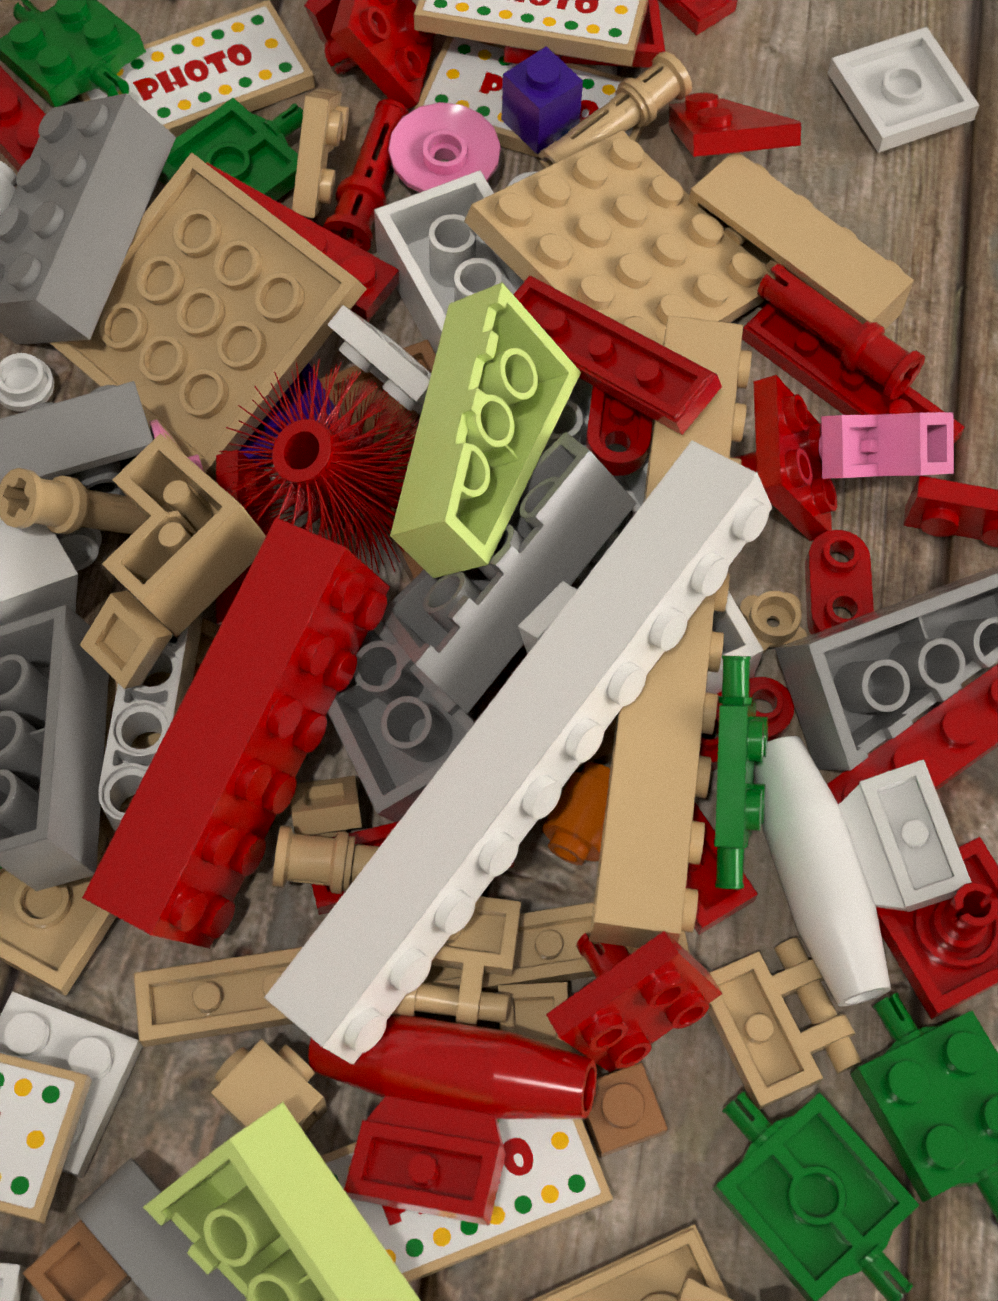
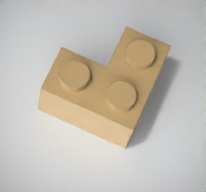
M160 433L113 479L114 483L143 513L147 520L102 565L177 638L253 563L266 535L238 501Z

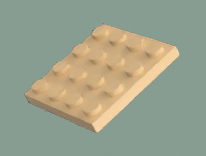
M623 130L473 203L464 220L523 281L530 275L663 345L668 315L731 323L766 301V299H762L757 294L763 277L768 274L771 278L775 279L757 258L750 255L741 245L739 246L723 232L724 229L718 220L710 216L702 207H694L689 202L690 195L683 190L679 182L671 178Z
M191 152L143 214L90 340L49 343L100 386H118L134 381L149 428L151 429L149 421L157 419L169 431L185 456L199 455L203 471L215 481L216 455L226 453L219 451L240 450L242 446L230 445L229 443L244 445L248 439L240 436L250 437L226 427L252 434L254 432L251 430L252 428L238 420L254 428H257L261 423L238 405L263 421L266 414L252 400L267 413L271 409L254 386L257 387L273 408L274 404L269 397L275 404L279 399L270 383L274 386L279 397L281 398L282 396L274 371L283 392H285L289 388L287 381L290 385L293 383L291 371H293L294 379L297 378L296 362L299 375L334 331L328 326V323L343 305L351 309L366 288L358 279Z

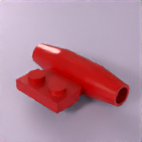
M390 1015L381 1039L370 1050L362 1053L354 1065L326 1050L312 1038L309 1044V1066L315 1073L383 1098L366 1120H362L344 1186V1191L349 1198L490 1226L506 1156L497 1119H586L590 1114L595 1096L597 1081L595 1060L511 1031L417 1016Z

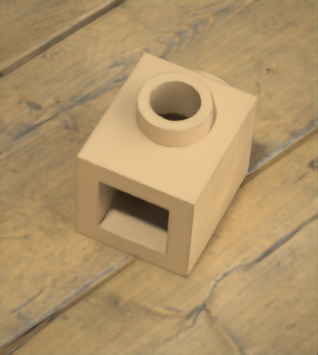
M262 1039L250 1052L245 1047H242L224 1062L215 1075V1080L219 1084L211 1092L218 1105L243 1129L283 1102L306 1134L328 1110L324 1097L308 1083L315 1075L312 1068L287 1045H284L276 1053Z

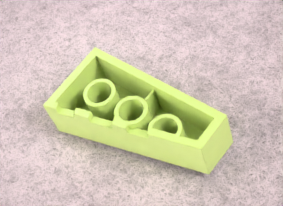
M503 283L452 302L448 306L390 534L432 578L489 564L581 374L580 370Z
M283 1102L229 1138L143 1206L160 1226L171 1220L193 1242L187 1254L207 1275L218 1268L247 1298L246 1301H421Z

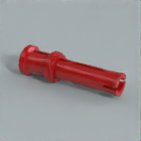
M382 99L376 104L372 122L360 148L351 176L342 180L338 185L335 193L338 204L334 214L328 217L323 225L325 229L367 252L373 242L371 228L375 219L374 210L386 205L383 186L392 164L389 157L391 133L402 117L409 114L407 108L402 103L392 99ZM382 144L377 160H373L378 145ZM369 170L372 171V174H371V177H370V178L367 176L368 173H369ZM348 228L353 230L351 237L346 236Z
M777 264L770 269L771 273L776 276L775 279L771 278L768 274L763 277L757 291L759 297L772 303L841 353V360L847 369L851 372L859 369L884 387V395L890 400L900 397L918 376L924 365L925 356L917 350L909 353L885 336V329L879 323H872L871 321H867L864 324L787 271L781 264Z

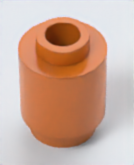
M588 762L584 765L581 772L573 773L564 787L558 803L550 812L542 827L543 833L550 840L548 843L550 851L568 863L583 865L585 860L599 861L610 768L604 765Z

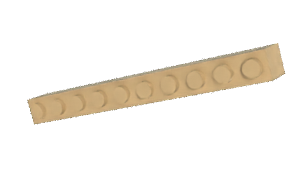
M668 315L663 346L716 373L722 388L683 435L653 419L643 503L692 440L741 465V459L730 458L731 441L741 442L743 437L747 405L735 403L737 388H747L752 359V351L741 350L742 324ZM727 573L721 587L714 594L706 596L689 618L685 633L678 644L671 650L665 651L646 675V681L639 696L631 704L623 706L617 714L589 941L640 948L664 930L677 943L681 931L693 932L698 890L686 888L688 863L700 864L703 850L705 823L693 821L695 797L706 798L709 787L711 757L699 756L701 733L712 735L715 725L718 695L706 693L708 671L718 673L720 668L724 633L712 631L714 611H725L730 573Z

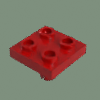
M340 0L330 35L332 39L325 43L324 52L330 67L343 60V63L335 67L336 73L344 74L358 65L389 99L396 100L409 109L419 103L435 34L414 30V13L417 5L412 0Z
M777 375L753 381L756 451L732 458L741 459L742 466L758 473L770 503L809 541H813L820 534L832 530L831 512L837 509V494L831 479H822V460L819 454V440L822 435L821 423L808 411L803 398L799 394L794 395Z
M980 837L958 847L972 883L963 885L958 889L953 898L911 912L876 907L881 936L931 1019L998 985V865Z
M665 930L632 954H630L626 946L607 943L594 944L592 941H589V935L584 933L577 941L576 947L580 955L584 956L596 979L549 1011L546 1016L561 1040L586 1057L595 1060L598 1065L608 1072H612L616 1068L624 1069L640 1062L651 1051V1044L673 1028L682 1029L700 1020L707 1013L709 1003L723 993L709 971Z

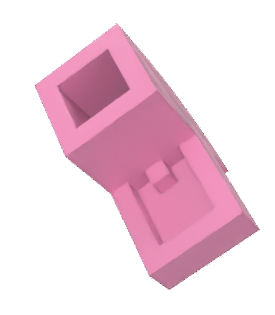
M953 412L821 416L822 435L819 440V454L822 460V479L954 474Z

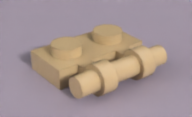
M480 896L475 903V909L469 922L463 929L448 938L431 961V966L461 969L460 988L422 983L417 989L405 995L392 1015L415 1016V1011L456 1016L455 1023L477 1026L478 1019L506 1023L509 995L483 992L482 983L484 973L512 976L521 902Z
M798 937L791 938L774 948L784 971L773 976L759 951L710 972L723 994L709 1003L708 1013L750 1100L759 1110L809 1088L823 1079L812 1057L814 1053L826 1050L837 1074L848 1071L862 1063L850 1039L855 1035V1032L846 1014L838 1016L821 983L824 979L814 960L809 959ZM789 995H798L813 1025L812 1028L800 1033L783 999Z

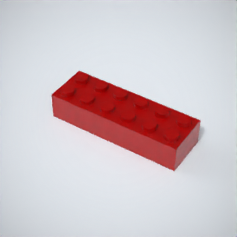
M277 517L275 518L82 897L83 899L149 935L210 949L214 939L220 937L226 931L235 912L233 901L245 877L252 874L261 863L266 849L264 839L276 815L282 813L290 804L297 786L295 777L307 753L312 752L321 742L327 727L326 715L337 693L344 690L351 682L357 667L356 655L368 631H372L378 626L386 610V594L390 586L346 547Z

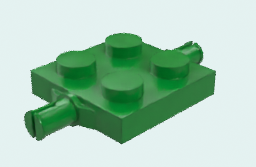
M21 0L23 6L18 2L16 3L13 15L21 23L15 25L8 34L0 38V61L52 107L61 106L75 96L93 89H100L108 97L118 94H129V84L126 80L120 78L117 73L126 64L146 53L138 32L98 0H57L54 6L45 11H40L29 0Z
M231 98L175 139L158 180L166 186L192 152L203 162L213 165L277 201L295 187L298 153L288 145L285 138L302 127L303 110L301 107L298 108L296 103H293L274 119L266 120L263 117L252 114L236 99Z
M722 655V696H718V703H722V705L719 706L716 830L714 846L717 847L715 887L743 889L744 848L748 847V839L752 831H760L761 824L765 822L766 784L754 783V761L762 762L763 757L767 756L768 717L756 716V702H752V697H749L751 656Z
M899 993L892 994L889 998L886 997L873 1005V1009L876 1010L894 1043L888 1047L882 1056L858 1067L850 1075L922 1203L950 1188L968 1187L976 1183L998 1224V1052L972 1010L941 1026L918 1029L901 1001Z
M745 1091L739 1094L735 1100L731 1101L722 1110L751 1144L747 1147L740 1164L712 1190L806 1301H818L842 1278L861 1271L887 1301H899L904 1297V1294L913 1288L914 1285L903 1276L883 1253V1250L887 1247L894 1229L919 1204L820 1092L795 1115L778 1120L774 1124L767 1120L747 1097Z

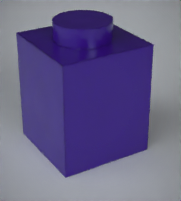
M546 46L503 73L501 120L538 154L579 124L583 80Z

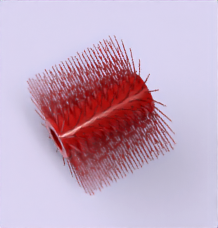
M319 359L316 378L315 364L313 367V389L311 388L309 372L311 403L304 380L310 411L300 390L297 362L298 392L293 371H291L297 401L287 381L300 416L299 419L285 392H283L274 371L287 410L272 383L270 384L291 424L269 397L288 425L280 419L257 387L254 386L275 416L271 412L269 413L282 426L254 400L252 401L282 431L275 430L238 405L276 433L278 437L275 438L240 420L238 421L251 427V430L263 435L264 438L226 427L227 429L274 444L272 446L240 436L273 449L255 444L253 445L257 447L229 443L230 445L265 451H219L247 453L272 458L233 459L237 461L260 462L225 467L249 466L218 476L245 469L272 470L238 475L262 474L232 483L251 480L229 489L227 492L242 486L230 493L231 495L250 484L270 482L268 485L246 490L245 492L265 487L240 498L243 499L256 494L240 503H245L243 505L245 509L265 491H276L275 494L258 498L263 499L273 496L271 499L253 506L268 502L251 512L253 513L261 509L251 516L252 518L257 515L253 519L256 524L271 504L278 499L285 498L283 503L271 505L273 507L283 504L282 507L266 513L269 514L281 509L263 520L265 521L274 516L261 526L262 528L269 523L262 530L264 531L267 528L264 534L267 531L269 532L274 518H279L282 514L294 512L293 515L281 519L284 520L293 516V518L286 522L294 525L295 521L308 511L307 523L300 528L309 531L310 527L313 533L312 524L321 518L317 535L322 537L323 532V538H325V530H327L330 540L328 527L331 525L333 531L330 541H336L337 543L338 534L341 545L342 541L339 531L342 528L345 536L343 546L349 550V536L353 554L358 558L359 548L361 560V542L366 566L368 567L362 542L363 538L370 553L371 569L373 571L372 546L379 574L373 544L379 553L383 566L384 563L372 533V527L389 557L394 572H396L382 533L398 561L399 559L391 546L393 543L383 531L378 520L388 533L391 534L382 520L392 529L394 521L386 513L389 512L395 516L396 513L390 508L392 506L397 509L399 499L395 498V496L400 497L402 489L398 488L403 487L404 483L394 482L393 479H405L398 476L406 475L407 469L395 470L393 468L408 465L397 464L409 461L407 458L411 455L412 447L398 451L395 450L414 443L413 441L405 444L415 438V436L410 437L417 432L415 431L411 434L418 428V426L414 427L419 420L412 427L418 416L412 424L401 428L411 420L409 419L403 423L410 415L402 421L408 414L407 412L403 416L407 408L402 414L401 412L404 407L399 409L400 405L392 411L398 402L392 407L396 401L394 400L389 407L393 398L388 400V395L383 399L388 393L386 392L382 396L385 390L378 397L381 392L380 389L375 398L376 390L370 404L372 391L376 388L374 387L371 390L376 384L374 383L370 387L373 380L367 387L370 381L368 380L363 390L366 382L364 381L359 393L360 383L354 402L355 387L352 407L350 392L349 411L347 412L345 399L346 414L343 415L341 404L345 395L362 372L360 371L356 376L358 370L353 378L354 371L352 372L347 384L348 374L344 390L343 378L340 400L338 383L337 405L333 390L334 409L332 410L329 394L342 362H340L335 374L336 364L332 380L331 368L328 390L326 374L325 401L321 381L323 401L321 407L318 390L316 389ZM315 390L318 396L320 413H318L314 403ZM371 393L368 406L366 409L367 396ZM301 396L305 404L307 413L309 415V419L306 418L302 411ZM366 398L365 407H364V413H363V418H362V401ZM328 401H329L330 410H331V413H330L329 416L327 415V412H326L327 402H328ZM361 402V415L360 420H358V411L356 406ZM288 403L290 404L294 412L293 415L296 417L297 421H294ZM314 407H315L316 413H317V415H318L316 421H315V417H314ZM356 408L357 422L351 425L352 416ZM376 414L374 428L362 435L366 419ZM393 420V422H392L391 424H388V425H386V426H383V425H385L386 423H388V422H390V421ZM390 426L389 430L376 433V431ZM410 426L407 431L392 436L398 433L399 431L405 429L406 427ZM388 431L384 438L373 444L376 434ZM404 434L400 439L386 442L389 439ZM400 440L395 446L384 447L387 443ZM384 448H391L390 450L382 453ZM411 449L404 455L392 456L394 453ZM403 456L396 461H389L390 458ZM269 463L274 465V467H257ZM390 471H400L394 474L389 473ZM263 477H276L270 481L255 482ZM281 484L278 489L268 490L276 485ZM295 505V510L285 512L291 506ZM373 522H375L378 531L373 526ZM353 524L356 525L357 538L353 530ZM361 524H363L364 528L368 533L369 546L366 541ZM350 531L354 535V538L356 540L355 552L353 548Z

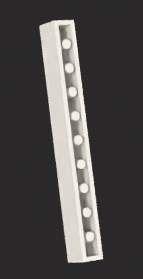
M693 440L689 443L264 998L320 1046L354 1065L362 1053L370 1050L381 1039L386 1029L387 1019L405 995L414 991L423 983L430 971L431 961L448 938L463 929L473 915L476 901L494 877L503 874L512 865L517 856L519 844L538 819L544 818L554 809L561 796L562 787L579 764L589 760L597 752L602 743L604 731L622 707L631 704L639 696L644 687L646 675L665 651L671 650L678 644L685 633L687 621L704 598L714 594L721 587L727 576L729 565L744 545L755 540L763 531L769 512L773 507L758 473Z

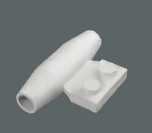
M787 736L771 740L767 744V756L763 757V761H754L755 783L766 784L763 832L797 931L838 1006L856 1005L880 997L889 992L891 986L876 907L911 912L953 898L958 889L963 885L972 883L925 761L923 759L860 781V784L838 804L800 737Z

